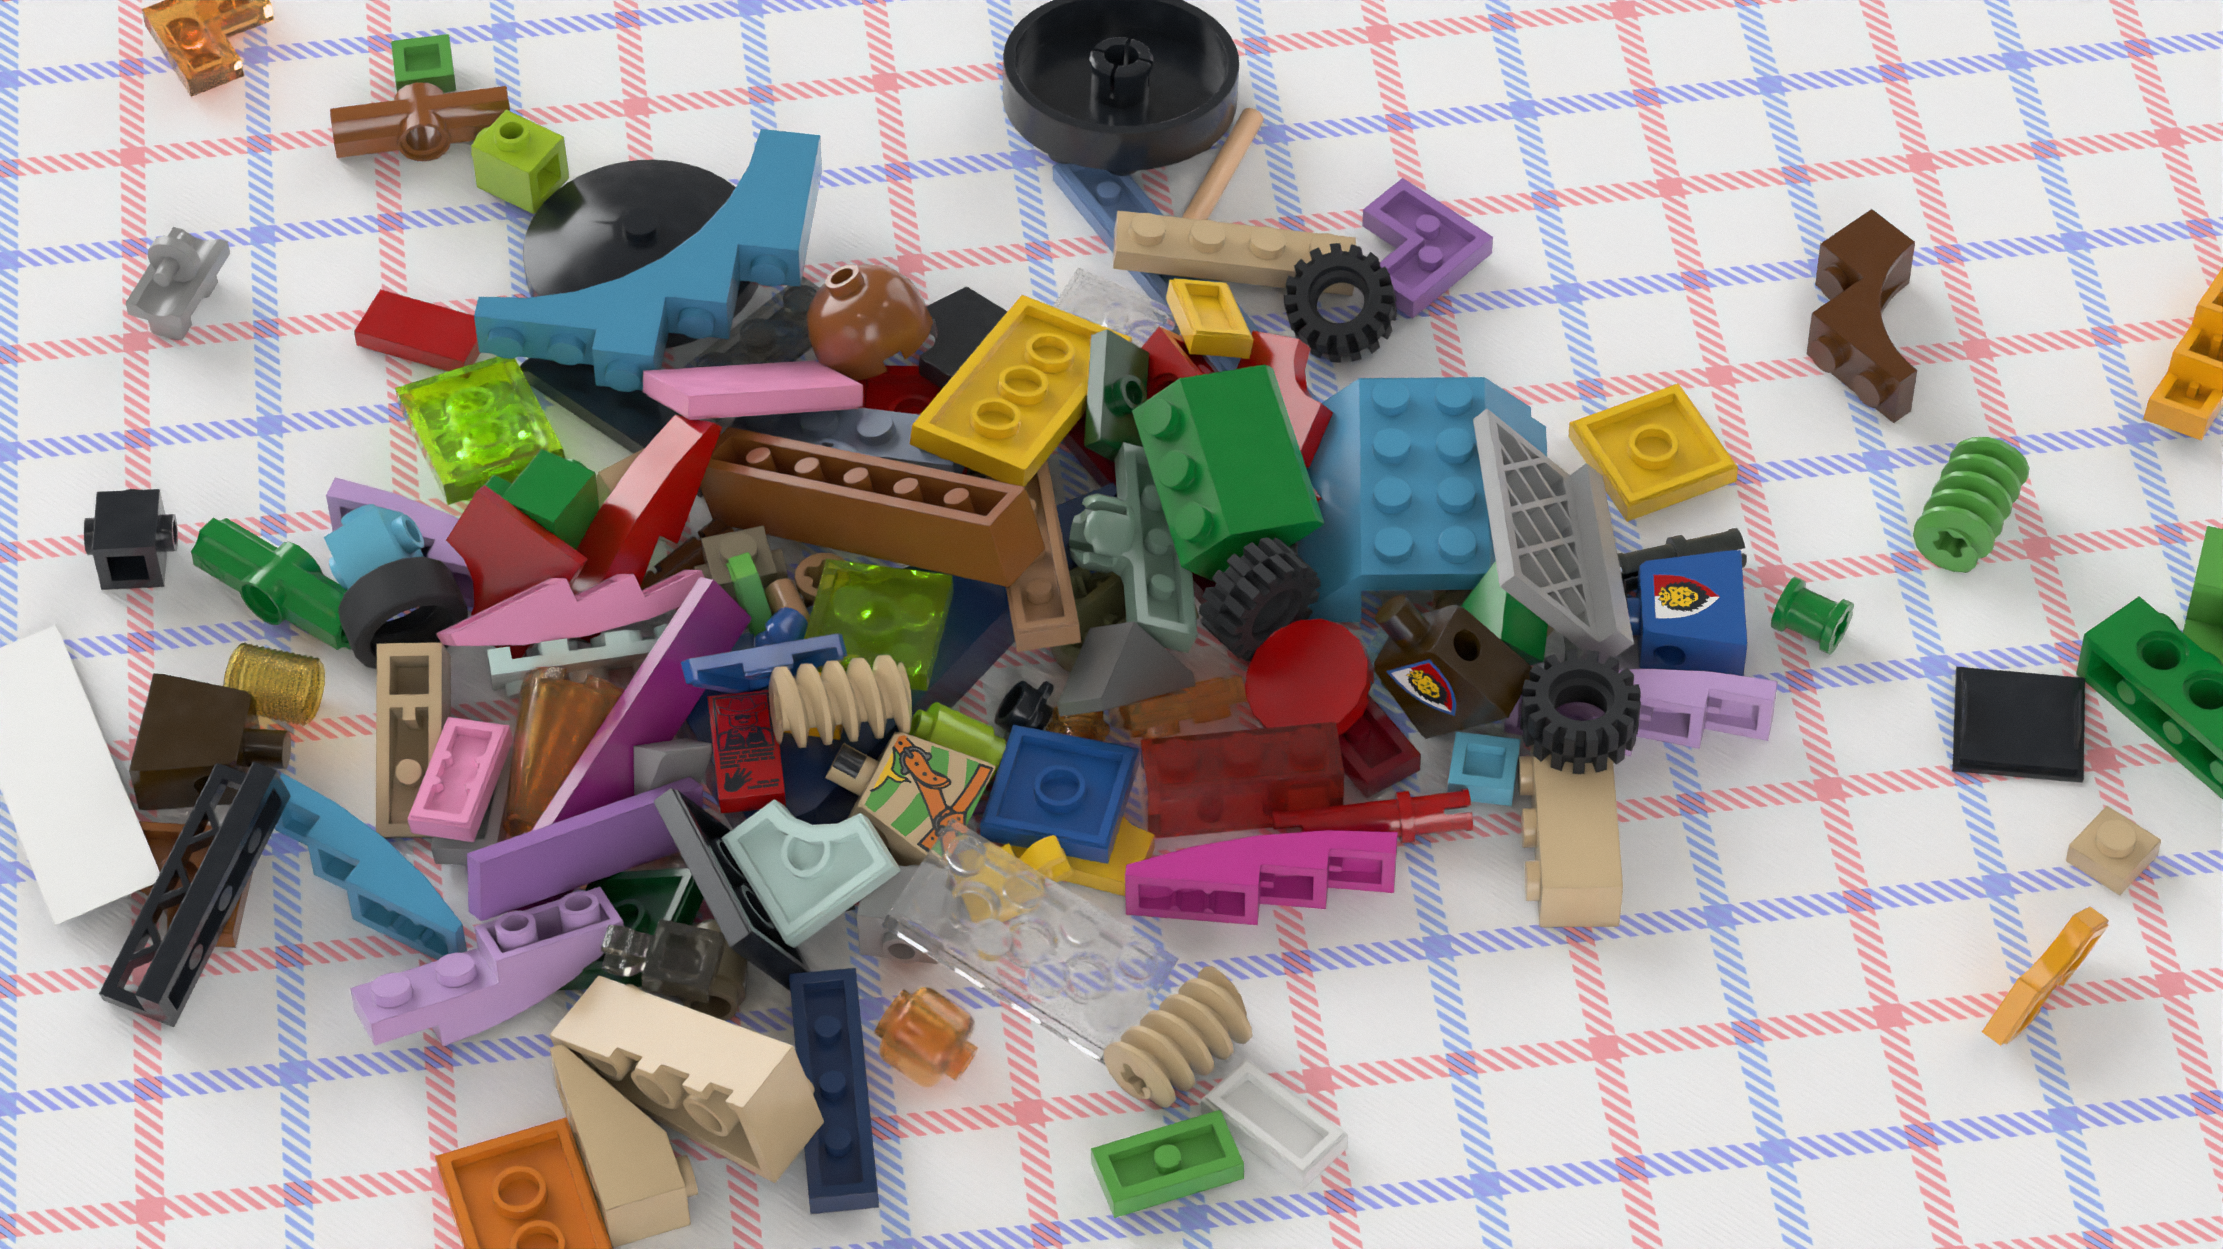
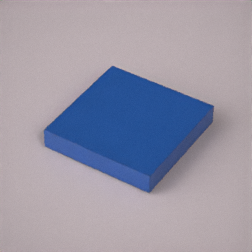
M1013 725L980 823V839L1029 848L1032 844L1045 837L1056 835L1066 856L1108 864L1140 764V748Z

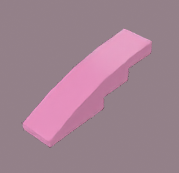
M683 570L641 590L634 574H616L575 595L566 578H550L436 634L440 642L448 646L527 645L544 641L589 636L651 619L680 607L699 577H705L702 570Z

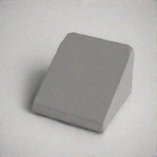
M683 738L633 746L634 795L687 777H691L701 784L712 755V743Z

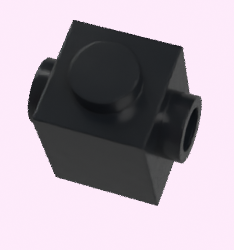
M127 489L123 491L97 492L95 516L85 518L84 546L86 554L93 555L101 590L164 587L167 552L177 551L178 527L175 514H165L160 489Z

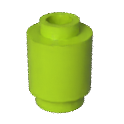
M938 702L933 703L927 711L917 710L912 717L909 735L994 765L996 768L988 784L990 783L1000 766L1006 747L1005 739L994 734L993 726Z

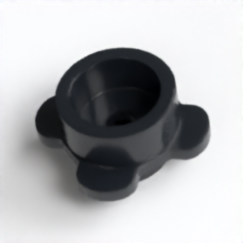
M1020 681L1005 695L996 711L994 722L1007 731L1003 737L1006 745L1013 725L1044 730L1053 712V708L1046 703L1053 692V684L1045 681L1036 689L1027 682Z

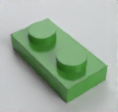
M1221 1109L1091 1148V1164L1114 1218L1244 1179V1162Z

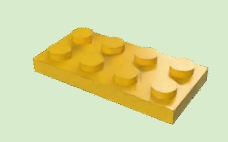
M1021 295L912 424L909 444L935 454L944 460H950L990 476L999 482L1025 487L1086 411L1091 335L1108 329L1131 343L1132 337Z

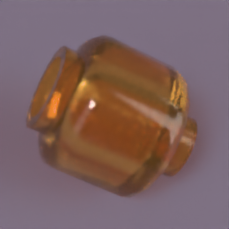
M931 987L919 988L913 994L903 989L888 1007L874 1031V1034L881 1038L879 1044L881 1059L922 1087H932L938 1084L946 1075L957 1081L968 1068L979 1047L969 1041L975 1028L974 1017Z

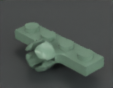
M1123 442L1114 459L1117 498L1097 493L1083 499L1081 505L1088 509L1074 516L1069 537V546L1071 547L1070 559L1083 569L1104 574L1114 572L1119 575L1124 584L1126 621H1135L1164 648L1189 653L1198 636L1192 572L1182 568L1144 448Z

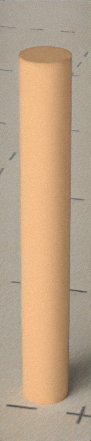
M1245 108L1242 111L1182 218L1208 220L1264 121L1259 111L1253 108Z

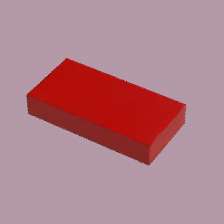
M381 289L354 330L356 346L466 377L481 353L478 349L474 315Z

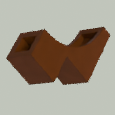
M1871 209L1820 243L1815 285L1821 289L1830 301L1811 314L1806 354L1812 358L1822 371L1831 373L1855 392L1865 405L1875 408L1891 422L1895 423L1911 412L1917 369L1906 361L1896 349L1887 334L1881 315L1891 299L1909 284L1915 241Z

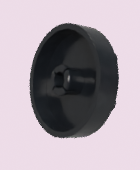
M1052 0L1026 15L1014 27L1005 44L1002 92L1003 105L1008 119L1023 138L1047 153L1053 161L1058 163H1072L1083 167L1107 170L1117 176H1128L1138 170H1149L1173 165L1209 150L1225 134L1236 114L1239 83V55L1236 45L1227 30L1216 19L1200 8L1183 0Z

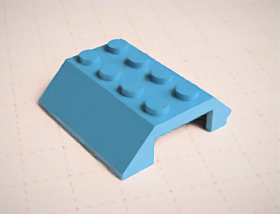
M1485 377L1359 378L1322 402L1333 414L1312 463L1306 469L1312 487L1322 498L1318 505L1325 524L1297 542V555L1317 573L1316 576L1321 582V586L1315 589L1320 593L1318 601L1308 605L1313 611L1308 620L1324 619L1331 622H1361V591L1474 590L1496 559L1473 419L1488 409L1547 456L1546 426L1531 417V407Z

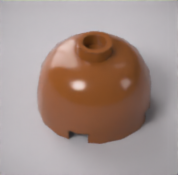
M849 264L831 272L826 278L825 283L816 292L807 312L806 328L819 363L854 381H859L888 371L883 361L894 356L899 351L905 360L913 355L929 337L933 320L924 299L909 278L887 265L862 264L856 266Z

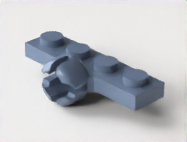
M858 407V409L741 416L735 417L731 425L732 428L962 474L965 466L950 460H944L935 454L909 444L912 424L920 416L917 414Z

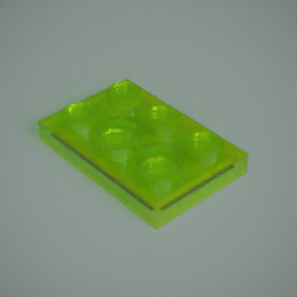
M497 356L395 388L399 408L448 505L460 501H471L476 491L483 487L493 475L512 484L541 449L565 459L563 447L515 358L508 359Z

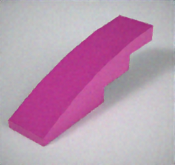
M1327 830L1257 835L1193 846L1126 865L1125 872L1126 915L1258 925L1260 904L1326 909L1328 888L1394 893L1398 832Z

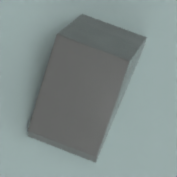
M1135 621L1093 627L1088 631L1057 703L1059 715L1061 717L1105 711L1195 686V680L1192 671Z

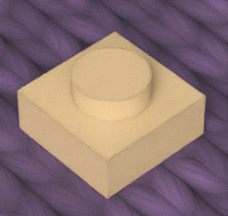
M2106 806L2069 844L2066 862L2113 892L2121 895L2158 856L2161 839L2109 806Z

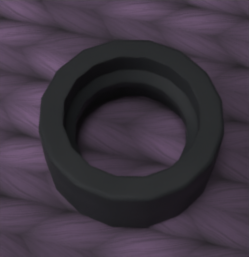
M427 557L402 558L377 567L360 577L345 592L338 607L341 626L355 657L366 667L377 669V644L440 643L436 633L468 618L466 602L451 570L441 561ZM419 607L406 616L387 621L401 612Z

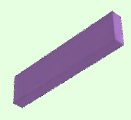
M687 777L467 853L469 912L480 921H484L679 852L653 801L670 788H673L674 790H679L703 809V786L691 777Z

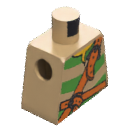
M895 732L877 761L843 743L825 778L859 796L848 818L859 813L869 818L898 866L921 865L931 870L944 871L996 767L983 760L904 732Z

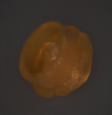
M1058 705L1052 710V721L1046 726V731L1103 742H1105L1106 736L1110 734V726L1104 721V711L1060 717Z

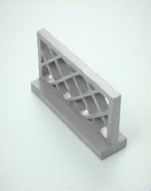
M1484 410L1473 419L1500 587L1563 635L1565 650L1577 649V658L1586 660L1588 650L1599 651V663L1604 664L1609 656L1615 658L1633 645L1634 640L1603 476L1587 463L1569 475L1490 410Z

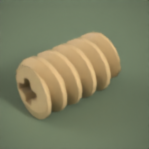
M878 655L873 663L872 670L864 658H852L848 664L847 672H845L838 661H827L822 668L821 677L813 664L808 663L799 666L795 680L787 667H775L771 673L769 703L773 731L778 744L782 742L784 731L791 730L797 746L805 748L810 728L816 727L824 745H830L833 741L835 726L840 724L843 725L849 741L856 742L858 741L861 722L868 721L874 737L882 739L887 719L894 718L899 732L910 733L912 699L909 680L903 663L899 662L897 667L890 655Z
M1205 966L1198 973L1196 979H1189L1179 988L1178 994L1169 995L1159 1005V1010L1148 1012L1140 1020V1026H1131L1121 1036L1120 1042H1112L1105 1048L1104 1061L1109 1074L1132 1097L1136 1099H1150L1160 1107L1168 1108L1176 1100L1175 1091L1172 1086L1180 1091L1188 1092L1195 1085L1192 1070L1199 1075L1207 1076L1214 1069V1060L1211 1055L1218 1059L1226 1060L1234 1052L1231 1039L1236 1043L1246 1044L1253 1037L1252 1027L1247 1019V1012L1242 997L1235 985L1222 972L1213 966Z

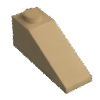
M442 642L377 644L376 832L385 839L433 838V836L411 833L407 819L448 717H451V655Z
M560 1044L550 1047L555 1086L612 1248L691 1225L687 1198L698 1195V1189L688 1156L683 1155L675 1158L667 1132L566 1046Z

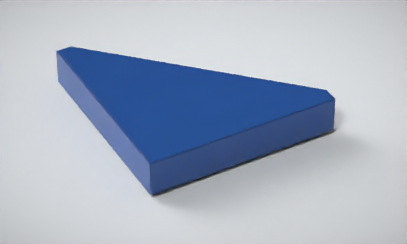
M832 634L691 658L682 661L681 665L686 684H690L693 687L736 694L761 691L769 688L770 676L775 667H787L793 678H795L797 669L801 664H813L818 670L823 668L827 661L840 662L848 655L842 634Z

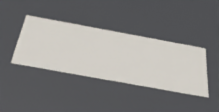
M57 624L0 647V790L53 924L57 926L155 884L160 871Z

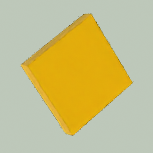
M1679 383L1569 423L1568 437L1585 462L1603 476L1605 491L1626 522L1737 481L1738 466Z

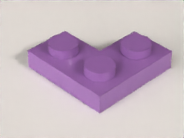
M1404 178L1400 179L1363 209L1362 226L1396 248L1380 262V266L1382 268L1385 266L1390 274L1397 300L1395 301L1397 309L1412 319L1492 254L1493 236Z

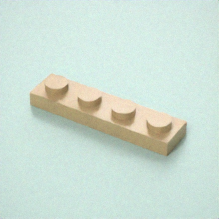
M1117 210L1114 227L1113 269L1286 288L1285 283L1288 275L1292 277L1296 275L1294 265L1300 259L1306 264L1312 260L1310 251L1319 247L1322 255L1331 252L1330 244L1340 243L1342 251L1349 252L1351 244L1356 245V237ZM1337 283L1326 288L1323 293L1352 296L1354 286L1348 283Z

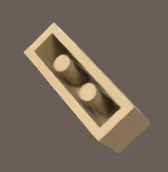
M1532 745L1530 756L1518 757L1519 795H1531V808H1522L1521 812L1522 847L1534 848L1535 861H1525L1526 901H1538L1539 927H1619L1623 879L1613 761L1608 757L1607 770L1597 773L1592 763H1585L1584 774H1573V763L1570 762L1564 763L1562 771L1551 768L1550 754L1540 762L1533 756L1534 745Z

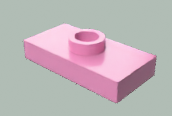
M453 717L447 718L407 819L411 833L467 842L475 841L513 742L510 725Z

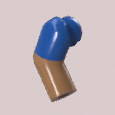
M789 579L774 581L765 590V596L773 616L765 623L766 630L755 636V648L809 639L812 634L813 623L811 616L794 583Z

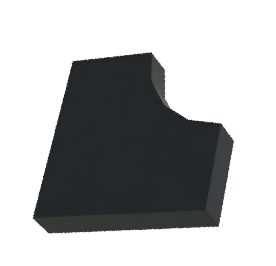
M967 286L926 306L933 320L930 334L935 338V343L930 349L919 356V375L943 389L1008 312Z

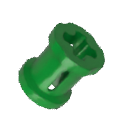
M1795 576L1786 585L1776 604L1771 619V628L1783 632L1786 628L1818 642L1819 650L1830 655L1835 651L1849 627L1853 616L1854 603L1845 599L1839 603L1807 589L1806 581Z

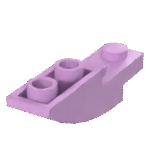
M601 887L588 891L572 892L559 900L528 910L508 912L496 920L474 926L478 947L476 949L463 953L447 954L438 961L400 973L384 974L377 977L374 981L350 988L354 1010L374 1045L432 1028L442 1046H446L483 1032L518 1015L573 980L583 971L582 969L596 961L625 932L621 917Z

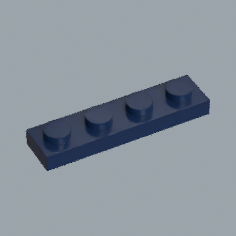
M856 968L789 974L796 1054L805 1076L814 1086L813 1096L824 1120V1123L804 1147L810 1214L879 1208Z

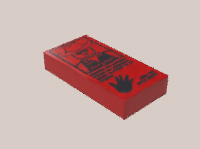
M769 690L708 696L720 814L759 810L774 799L786 807L780 746L776 741L773 731Z

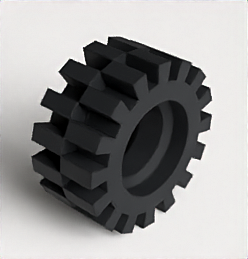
M1334 243L1330 244V253L1322 255L1318 247L1310 251L1312 259L1306 264L1300 259L1294 265L1296 275L1295 277L1288 275L1285 283L1287 295H1284V306L1291 330L1294 331L1296 338L1311 348L1310 353L1320 359L1322 354L1326 353L1329 355L1330 362L1341 363V355L1350 354L1351 361L1353 362L1362 359L1360 351L1366 348L1369 349L1371 354L1380 348L1378 340L1381 336L1385 339L1389 338L1392 333L1391 321H1396L1397 317L1395 303L1397 300L1390 274L1385 266L1383 268L1380 266L1377 256L1370 252L1366 257L1363 255L1362 248L1351 244L1349 252L1342 251L1341 244ZM1348 283L1362 292L1364 305L1361 312L1353 320L1345 323H1333L1324 319L1318 312L1317 303L1321 293L1333 284Z
M1268 537L1262 538L1258 547L1253 542L1244 546L1241 558L1236 554L1232 555L1227 560L1230 567L1225 572L1220 570L1216 572L1212 579L1217 584L1215 587L1205 589L1202 597L1207 602L1199 606V614L1202 616L1200 619L1201 624L1238 659L1242 658L1244 661H1251L1257 648L1275 631L1293 622L1300 621V619L1308 620L1313 612L1308 605L1316 603L1320 595L1315 590L1321 586L1320 579L1316 576L1317 573L1277 538H1274L1273 541Z
M1577 649L1565 650L1564 662H1560L1556 655L1552 654L1545 657L1544 669L1536 664L1530 670L1529 680L1525 679L1520 719V730H1523L1522 739L1526 747L1534 745L1533 756L1541 762L1550 754L1551 768L1562 771L1565 762L1573 763V774H1584L1585 763H1592L1597 773L1607 770L1608 757L1616 765L1624 760L1625 749L1632 751L1636 743L1641 707L1639 684L1633 685L1634 674L1629 668L1619 673L1620 661L1612 656H1609L1604 664L1599 663V651L1588 650L1587 660L1578 659ZM1583 702L1598 707L1605 714L1593 720L1579 721L1567 718L1555 709L1567 703Z

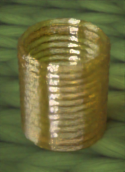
M245 642L239 644L232 652L226 667L223 686L245 690L254 697L258 717H268L275 721L280 720L281 722L286 721L287 723L292 722L296 725L301 724L305 726L311 723L319 710L325 686L324 664L318 657L313 658V656H302L294 652L277 651V649H271L270 647L253 646Z

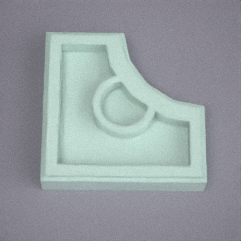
M774 799L722 837V840L783 940L793 948L901 871L869 818L861 813L838 824L812 825L796 819L783 804Z

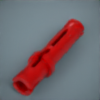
M1468 788L1461 789V791L1410 797L1409 791L1396 792L1395 799L1282 812H1279V810L1272 811L1273 830L1299 827L1301 832L1327 830L1398 832L1397 837L1400 838L1401 843L1415 842V835L1461 830L1473 831L1472 812L1448 815L1444 813V810L1468 808L1471 806Z

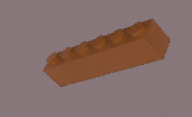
M728 427L718 437L700 485L712 520L721 519L727 526L743 530L764 526L766 535L1010 587L1045 550L1026 487Z

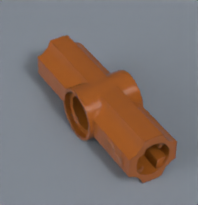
M413 83L400 89L392 101L331 108L330 117L336 157L343 158L400 150L405 157L415 161L438 159L450 148V143L475 140L478 133L482 129L490 127L506 109L510 111L507 86L444 94L436 85Z

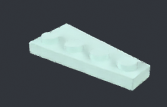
M668 624L655 627V635L642 637L640 630L603 633L601 636L590 639V647L579 649L576 641H567V638L538 643L537 647L528 649L526 651L527 657L516 659L511 658L510 647L488 649V667L493 691L506 689L508 698H519L545 692L544 682L570 678L571 687L594 685L608 681L609 670L632 666L635 675Z

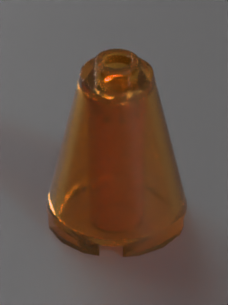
M556 666L536 667L526 673L519 693L503 828L512 838L532 831L623 694V689L590 674H587L584 685L564 680L567 668Z

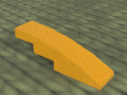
M2223 267L2198 302L2192 324L2174 349L2168 371L2150 396L2143 420L2201 441L2223 407Z

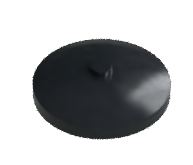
M655 159L615 163L578 176L555 191L542 204L527 229L523 244V261L526 283L531 297L579 291L622 278L663 258L699 232L728 201L736 187L724 178L703 168L682 162ZM740 281L733 318L752 299L759 286L758 283ZM668 333L665 349L681 346L698 339L684 334Z

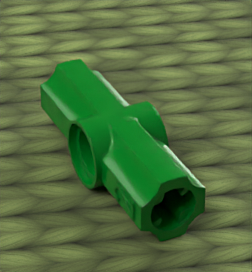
M213 517L200 529L196 544L191 550L193 565L240 592L247 607L257 617L271 625H279L284 620H287L336 650L343 647L351 649L341 626L338 607L347 590L323 575L316 560L306 550L292 542H284L277 548L228 518L217 520Z

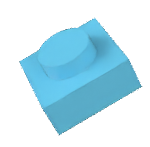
M1456 732L1447 792L1461 791V789L1468 788L1472 802L1512 806L1521 739Z

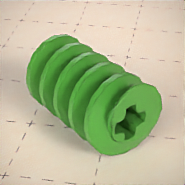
M1971 437L1959 442L1952 450L1949 462L1941 471L1940 480L1934 485L1931 497L1925 503L1923 513L1915 523L1913 538L1916 548L1921 554L1938 567L1952 572L1968 573L1975 568L1979 558H1984L1992 552L1995 538L2001 534L2004 520L2010 516L2012 504L2018 499L2021 486L2029 477L2030 467L2026 458L2015 447L2002 440L1990 437Z

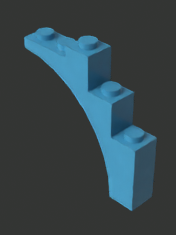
M760 129L749 166L728 201L699 232L666 256L622 278L575 292L530 298L478 297L474 320L479 352L490 353L508 359L527 357L554 360L564 365L591 364L594 365L595 383L597 386H606L618 391L631 392L635 390L643 391V371L661 370L668 333L684 334L696 339L707 337L729 339L740 281L756 282L764 286L787 285L801 287L822 175L820 135Z

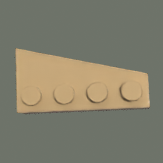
M598 976L549 1034L554 1046L560 1044L566 1046L647 1116L773 1183L777 1182L824 1123L813 1096L814 1086L805 1076L793 1045L646 993L632 984L624 985Z

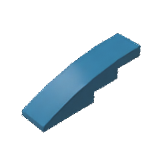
M284 773L280 775L291 797L275 830L308 846L314 875L347 890L353 920L436 960L447 954L467 951L461 921L429 880L395 847L336 802Z

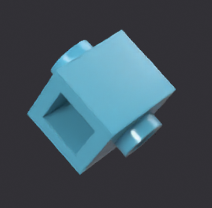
M374 504L364 505L350 511L341 519L343 526L324 537L332 554V557L329 558L331 572L345 590H348L360 577L381 565L402 558L424 557L421 552V548L424 547V539L416 523L408 515L403 514V512L377 507Z

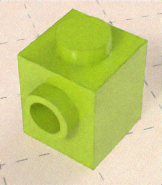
M507 109L490 127L482 129L471 145L477 188L532 214H535L542 204L569 179L564 136Z

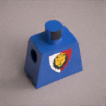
M1741 550L1649 560L1639 566L1636 597H1626L1632 635L1637 636L1639 667L1641 669L1707 671L1744 676L1747 630Z

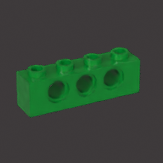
M2138 596L2084 633L2076 675L2085 678V682L2223 799V663L2214 654L2204 651L2180 631L2169 616L2159 613Z

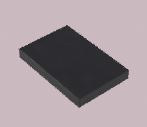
M670 788L653 802L729 947L790 991L789 974L811 972L798 946L793 948L785 943L722 840V837L731 830L679 790Z

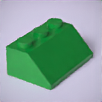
M1259 365L1179 378L1132 410L1182 568L1215 582L1212 578L1218 570L1225 572L1230 567L1227 560L1232 555L1236 554L1241 558L1244 546L1253 542L1258 547L1260 539L1268 537L1272 541L1274 538L1280 539L1290 547L1325 524L1272 367Z

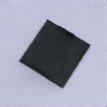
M1956 666L1952 771L2083 783L2085 678Z

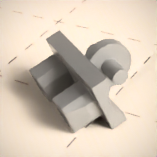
M176 227L172 228L168 236L156 238L148 250L150 264L125 302L128 315L148 320L150 331L155 335L174 340L184 339L192 326V314L203 298L210 297L218 284L217 274L230 255L228 241L222 239L201 240Z

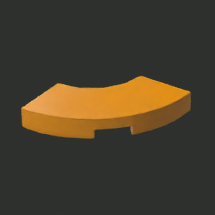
M2092 907L2074 914L2043 955L2028 971L2017 979L1982 1030V1033L2000 1046L2003 1044L2007 1045L2015 1039L2039 1015L2040 1008L2057 985L2064 986L2108 928L2109 925L2107 923L2109 920Z

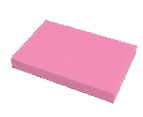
M815 360L643 371V392L689 420L858 409V407L863 405L862 384Z

